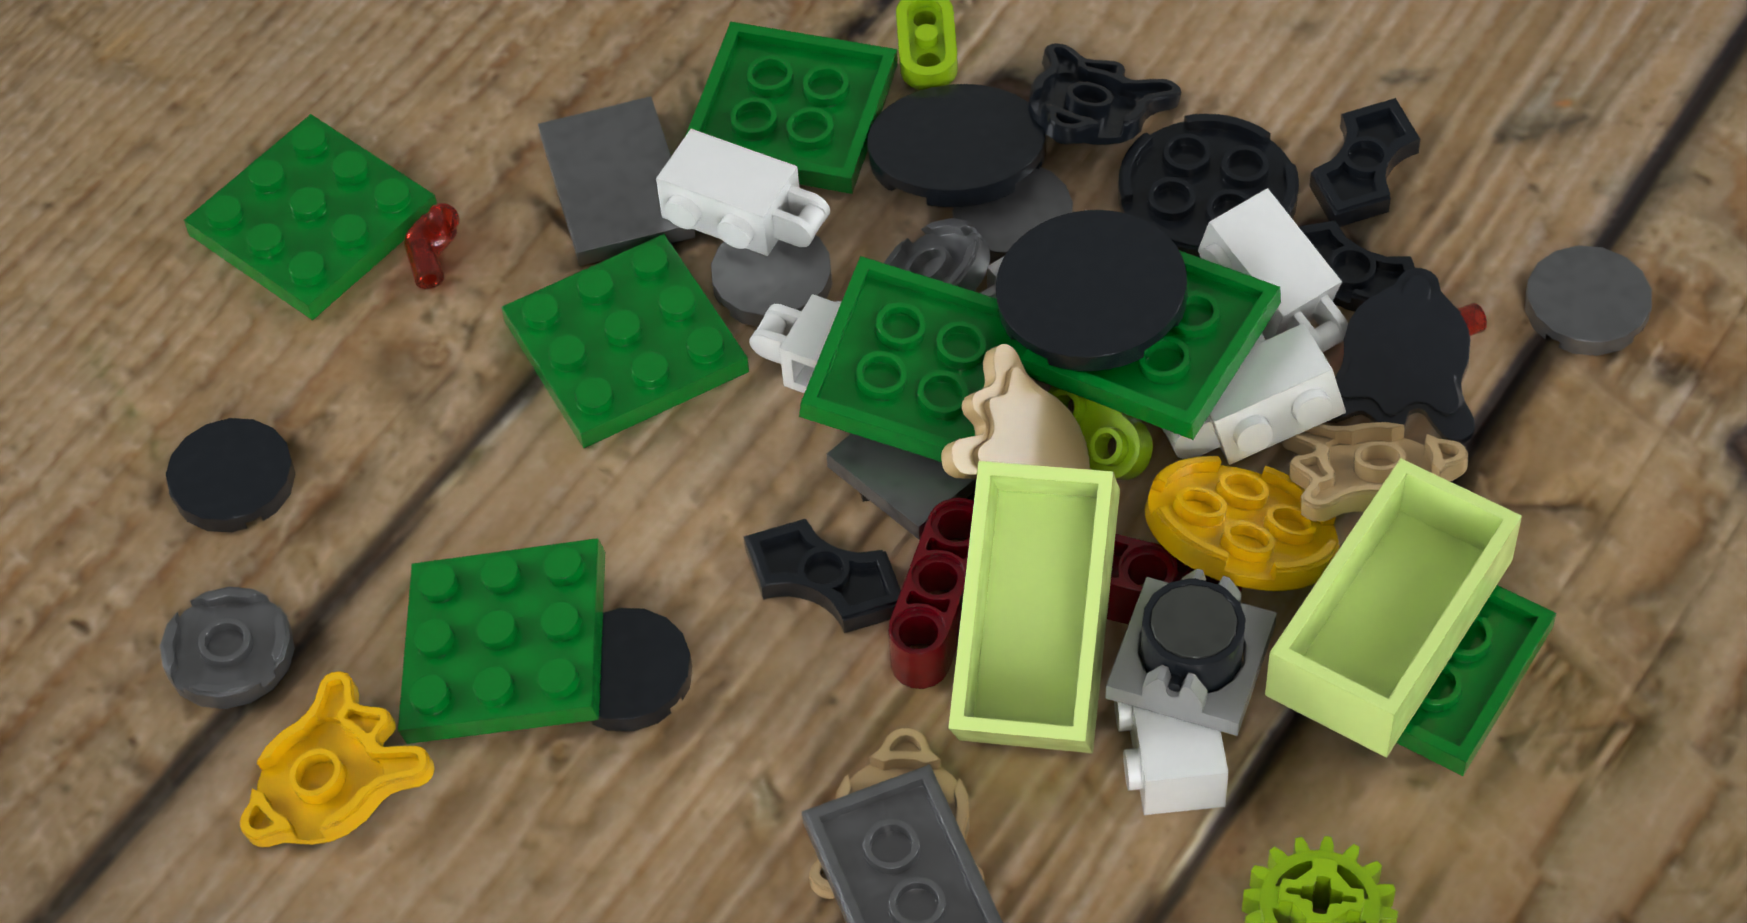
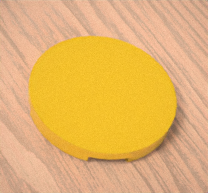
M1199 456L1174 462L1166 466L1155 476L1145 504V518L1150 531L1156 540L1179 561L1194 570H1203L1206 576L1220 581L1223 576H1226L1236 586L1265 591H1286L1313 585L1319 580L1340 548L1338 535L1334 527L1336 517L1326 521H1312L1305 518L1301 514V495L1305 489L1292 482L1289 475L1265 465L1263 473L1260 474L1242 468L1221 465L1222 461L1219 456Z

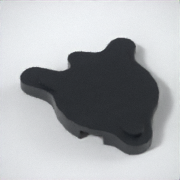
M1055 43L1048 45L1044 50L1042 65L1045 71L1040 73L1031 85L1028 110L1032 118L1044 128L1046 135L1060 144L1086 143L1092 145H1111L1133 139L1141 132L1144 122L1151 115L1178 107L1182 92L1176 83L1167 79L1133 80L1126 78L1125 68L1119 62L1086 59L1073 48Z
M1423 268L1406 270L1395 284L1369 297L1357 308L1350 318L1343 340L1344 357L1342 365L1335 376L1346 413L1327 422L1338 423L1353 416L1363 415L1372 422L1403 424L1405 427L1410 415L1421 413L1427 418L1442 439L1453 440L1462 444L1470 440L1475 431L1474 417L1462 394V381L1468 369L1471 339L1468 326L1460 311L1441 292L1439 281L1435 274Z

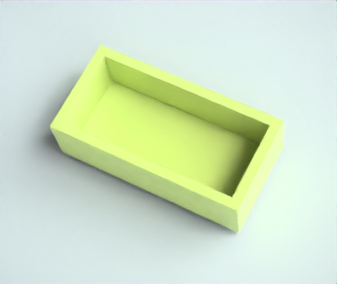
M1400 458L1271 649L1265 696L1387 758L1511 564L1522 515Z
M986 461L978 462L948 727L959 741L1093 753L1120 488L1113 471Z

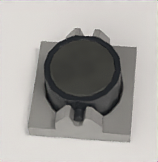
M1195 569L1184 576L1182 580L1171 583L1146 577L1108 678L1105 698L1238 736L1276 625L1277 613L1241 603L1242 593L1233 581L1226 576H1223L1218 584L1207 582L1204 571L1200 569Z

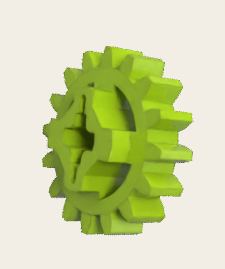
M1324 836L1320 844V850H1310L1303 837H1297L1294 842L1293 855L1287 856L1282 850L1273 847L1269 850L1268 868L1258 865L1253 866L1249 884L1251 888L1244 889L1242 912L1248 914L1245 916L1244 923H1397L1398 911L1391 908L1396 890L1393 884H1378L1382 871V865L1378 861L1368 863L1363 867L1357 863L1359 846L1351 845L1342 855L1334 852V844L1330 836ZM1313 909L1324 910L1326 914L1313 912Z

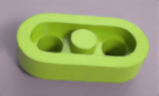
M901 0L896 8V23L902 79L909 86L918 90L949 85L955 79L958 72L952 3L950 0Z
M1051 386L1048 393L1057 397L1067 408L1071 398L1074 402L1073 416L1078 422L1086 441L1089 464L1092 470L1113 471L1117 480H1129L1139 476L1147 468L1152 457L1153 443L1150 432L1139 419ZM1114 437L1116 441V451L1113 454V456L1110 457L1108 453V443L1110 439Z

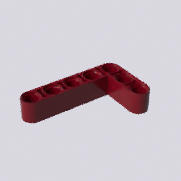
M951 498L942 501L933 508L928 516L889 621L888 635L891 668L897 680L910 688L925 689L933 687L944 680L958 647L974 500ZM1116 534L1107 620L1129 625L1143 588L1139 584H1143L1146 577L1171 583L1182 580L1184 576L1194 571V569L1171 555L1161 544ZM953 539H965L964 541L960 542L950 541ZM1205 575L1207 582H1211L1214 584H1218L1220 582L1219 580H1216ZM1236 586L1242 593V587ZM946 591L948 593L936 595L931 594L930 592ZM915 644L929 645V647L922 649L910 648L911 645Z

